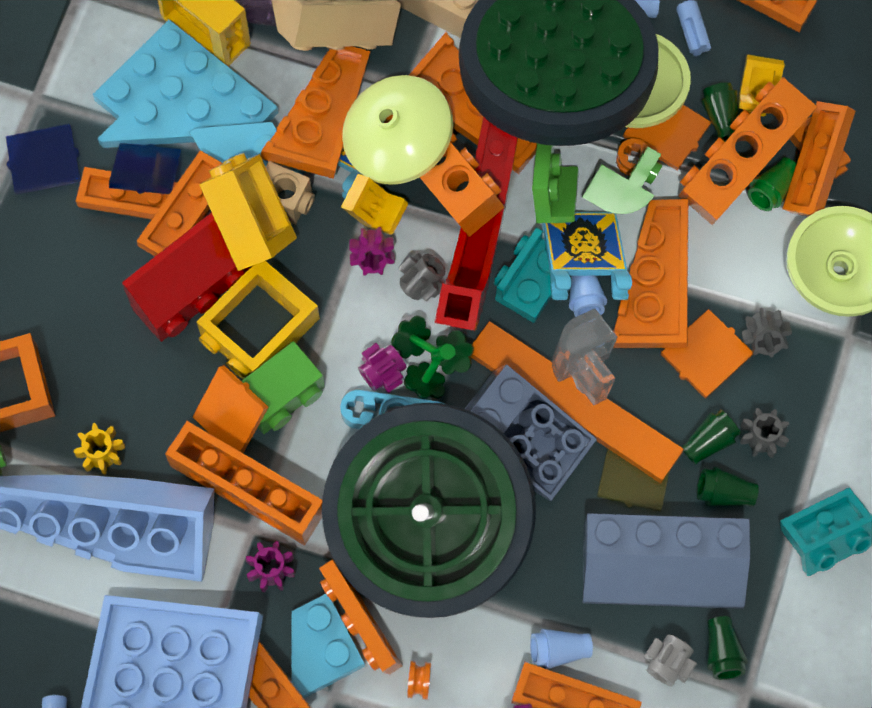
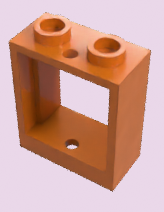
M31 333L0 341V362L20 356L31 398L29 401L0 409V432L56 416L39 350Z

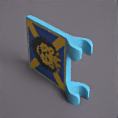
M576 212L574 222L542 223L553 300L568 299L567 290L571 287L570 276L611 275L613 299L628 300V290L632 287V278L627 271L616 214L610 212Z

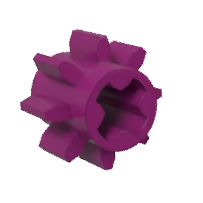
M380 227L376 230L367 231L361 228V235L358 240H349V250L352 252L350 254V265H359L363 270L364 276L368 273L383 275L386 263H395V253L392 251L394 249V238L388 237L385 239Z
M374 343L361 353L363 356L361 359L364 363L358 367V370L372 390L376 391L380 387H384L389 393L403 383L401 372L407 367L400 354L392 345L380 348L377 343Z
M275 541L272 547L266 548L259 542L257 543L258 552L255 557L246 556L245 558L247 564L255 568L247 574V578L249 581H255L259 578L261 581L260 588L264 593L268 585H276L282 591V581L285 576H295L294 570L285 565L294 559L292 552H286L282 555L279 541ZM271 559L276 560L279 569L272 568L269 574H265L262 564L269 565Z

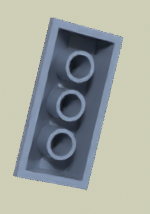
M587 514L583 525V603L743 609L745 606L750 563L749 519Z

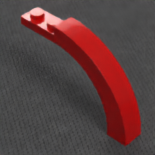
M483 116L475 156L479 166L474 170L481 178L485 174L492 178L501 189V192L496 196L506 208L518 138L497 128ZM505 208L470 237L462 228L460 229L451 268L445 283H442L435 323L476 330L491 278Z

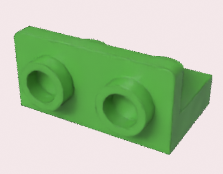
M537 144L532 185L536 222H574L579 178L578 167H562L561 153H554V146Z

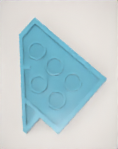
M168 20L93 93L95 102L117 119L97 138L103 148L191 143L194 140L189 131L193 128L270 122L279 113L277 105L171 20Z

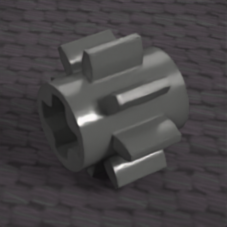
M417 253L414 257L409 256L399 266L398 269L404 274L400 278L399 284L407 296L414 300L423 298L425 301H428L431 297L436 298L440 294L442 283H444L441 279L446 271L441 261L431 254H424L422 256L420 253Z
M760 308V311L754 314L753 317L746 316L745 320L748 329L742 331L744 344H751L753 355L761 353L772 358L782 348H788L785 336L792 334L790 322H783L780 310L772 312Z
M756 408L753 413L754 422L750 419H744L740 426L743 430L748 431L742 437L740 443L744 445L749 444L753 449V457L757 456L759 452H767L768 456L773 458L777 453L775 444L785 447L789 442L786 436L781 435L789 426V422H781L776 416V409L771 413L762 414V411ZM762 428L769 430L767 439L760 436Z

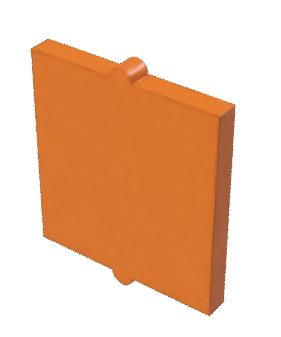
M683 105L667 121L646 128H627L623 137L626 139H641L646 142L650 148L661 154L659 160L678 171L692 151H697L698 142L710 127L711 122Z
M708 309L688 327L687 348H665L660 355L680 373V380L686 379L706 399L752 357L753 353L734 334L735 329L733 327L728 328Z
M223 365L218 368L193 418L209 434L244 453L269 407L249 389L250 386L247 382L243 383Z

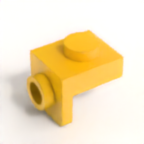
M747 55L738 95L740 109H745L748 113H751L758 106L759 102L754 98L769 81L776 85L782 79L784 60ZM763 113V114H761V116H760V117H762V116H766V115H767V113Z
M357 174L341 208L364 226L375 230L380 227L381 232L392 235L408 206V202L404 198L389 194L369 177Z

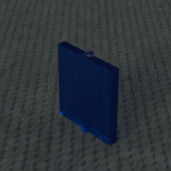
M70 124L5 136L9 156L6 166L11 170L16 195L81 182L77 157L80 156V153L75 148Z
M119 143L109 180V188L137 191L139 194L144 192L170 194L175 184L181 158V149L154 147L153 144L144 146Z

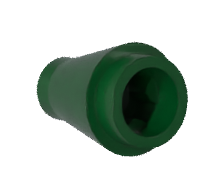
M729 82L705 88L702 91L704 98L701 100L717 132L718 138L720 137L723 141L727 140L734 133V130L729 126L738 117L737 91L733 90L732 84Z
M720 409L715 414L710 412L694 434L681 447L684 449L683 452L694 465H697L703 459L735 444V438L741 432L734 421Z
M713 467L712 470L703 469L697 484V499L705 501L707 506L745 505L754 507L759 493L758 484L748 482L717 467Z
M719 616L708 620V670L712 671L713 678L717 680H730L743 676L746 673L745 665L748 663V660L733 628L731 617Z

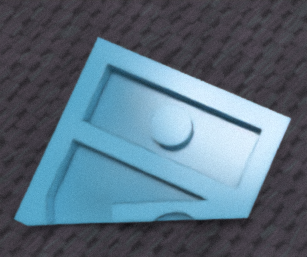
M272 122L193 128L189 133L199 150L223 163L242 153L245 154L247 159L258 154L261 156V150L267 141L271 140L277 129ZM263 160L265 167L268 163L267 160Z
M327 594L292 611V683L304 698L365 667V663L337 609Z

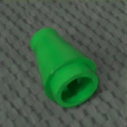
M782 158L776 165L752 180L748 190V197L752 204L763 211H771L773 208L780 207L789 190L797 164L789 158Z

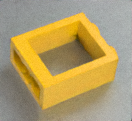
M158 0L161 16L164 20H171L228 67L251 45L245 9L234 0Z
M244 153L236 155L224 161L223 164L209 170L211 177L199 184L238 271L273 258L297 239L260 154L248 159Z
M263 261L253 265L197 321L201 335L198 339L211 353L221 352L229 360L227 362L228 367L238 377L244 379L294 341L296 343L320 319L318 306L268 262ZM258 285L294 317L252 358L216 326Z

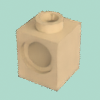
M268 161L266 169L277 194L283 190H290L295 193L288 199L280 198V201L290 223L296 225L301 214H308L314 201L315 195L311 190L310 178Z

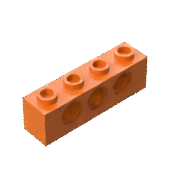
M784 77L776 85L769 81L754 98L759 102L758 106L751 113L744 109L729 126L734 130V133L726 142L719 137L708 149L705 155L710 160L700 170L694 165L680 181L685 188L678 196L681 199H688L689 206L711 225L720 218L817 108L812 101ZM761 114H773L778 120V128L773 130L765 128L760 120ZM746 141L750 143L754 150L753 156L750 158L741 157L736 152V142ZM711 170H724L729 177L728 185L718 186L714 184L710 177Z
M393 115L387 117L384 123L390 122L393 118ZM452 133L449 146L443 155L447 156L445 161L440 165L434 166L420 178L470 237L505 207L496 196L501 192V189L488 174L481 178L474 169L479 166L478 162L466 148L459 152L453 146L457 138ZM469 181L464 190L456 192L461 183Z
M186 421L165 453L172 468L204 487L214 488V493L304 546L322 519V499Z

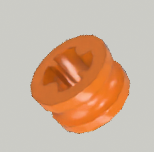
M636 138L627 139L622 142L618 148L616 164L623 174L629 176L635 164L628 162L631 151L639 153L640 158L644 149L649 147L647 143Z
M416 661L410 662L407 698H413L414 695L419 694L423 700H428L431 663L426 662L424 666H418Z

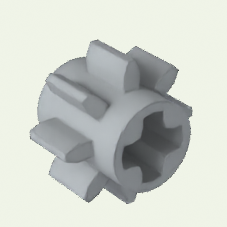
M667 635L663 642L655 638L644 656V659L651 662L646 671L652 677L668 686H673L677 679L685 683L697 664L689 659L694 650L687 643L672 635Z

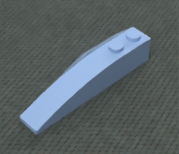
M0 476V529L16 534L18 531L35 536L37 542L51 547L56 543L76 550L75 555L88 560L92 556L111 562V568L123 572L202 582L214 524V488L106 476Z

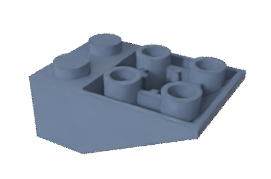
M507 364L491 373L465 407L466 410L491 422L507 436L520 453L528 468L534 491L549 501H552L597 440Z

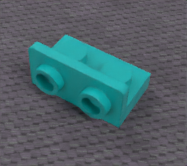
M537 227L530 237L524 235L513 253L517 256L510 267L504 265L493 283V285L497 286L495 301L532 323L536 322L552 297L551 276L545 240L542 239L543 231Z
M850 487L780 521L781 531L802 558V569L807 576H811L819 571H827L836 563L854 554L864 553L872 546V515Z

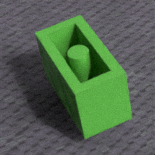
M294 341L242 380L243 383L247 382L250 386L249 389L269 407L258 426L263 434L271 429L274 431L281 429L292 418L291 413L302 405L308 407L320 398L323 393L322 389L325 388L323 375Z

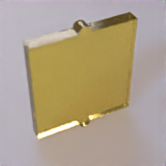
M607 449L597 497L625 503L626 508L637 506L661 512L669 473L660 484Z

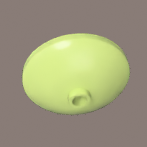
M656 34L659 48L658 73L654 87L643 110L625 127L646 128L661 124L673 117L682 108L687 99L691 84L688 63L681 51L673 43Z
M398 75L380 80L368 87L357 97L346 115L342 132L346 156L360 174L369 177L374 182L390 185L415 180L430 171L445 154L453 133L452 111L441 91L425 79L416 76ZM393 115V118L390 122L384 123L387 117Z
M849 206L828 207L808 216L795 230L788 245L787 269L796 290L812 306L832 315L846 317L872 312V213ZM833 267H842L846 274H837Z

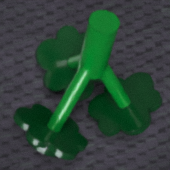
M414 316L410 321L403 320L400 322L398 332L392 337L391 345L399 351L400 356L404 359L409 358L411 354L413 356H420L425 350L431 353V364L422 362L418 366H408L406 370L408 375L404 378V385L410 391H414L421 399H428L429 396L439 399L445 393L443 386L445 377L440 373H436L438 366H442V371L448 375L453 374L455 371L460 373L467 372L472 365L469 356L474 353V346L471 343H466V336L462 331L454 330L448 336H438L436 347L427 342L431 336V331L426 328L425 319L421 316Z

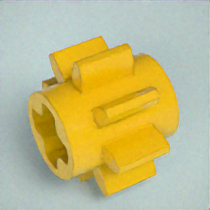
M93 423L91 431L86 434H77L82 442V447L76 448L73 451L77 458L87 457L83 462L85 471L89 472L93 467L100 468L103 475H106L107 467L113 463L116 465L122 464L117 456V451L123 450L125 444L123 440H113L116 436L113 426H110L105 432L99 429L96 423ZM105 445L107 448L104 452L97 450L94 453L92 450L95 446L102 448Z

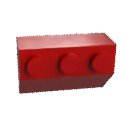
M211 212L125 279L122 285L132 310L159 341L162 342L168 336L173 338L179 335L187 327V321L196 314L206 313L218 301V297L230 289L250 268L247 267L238 271Z

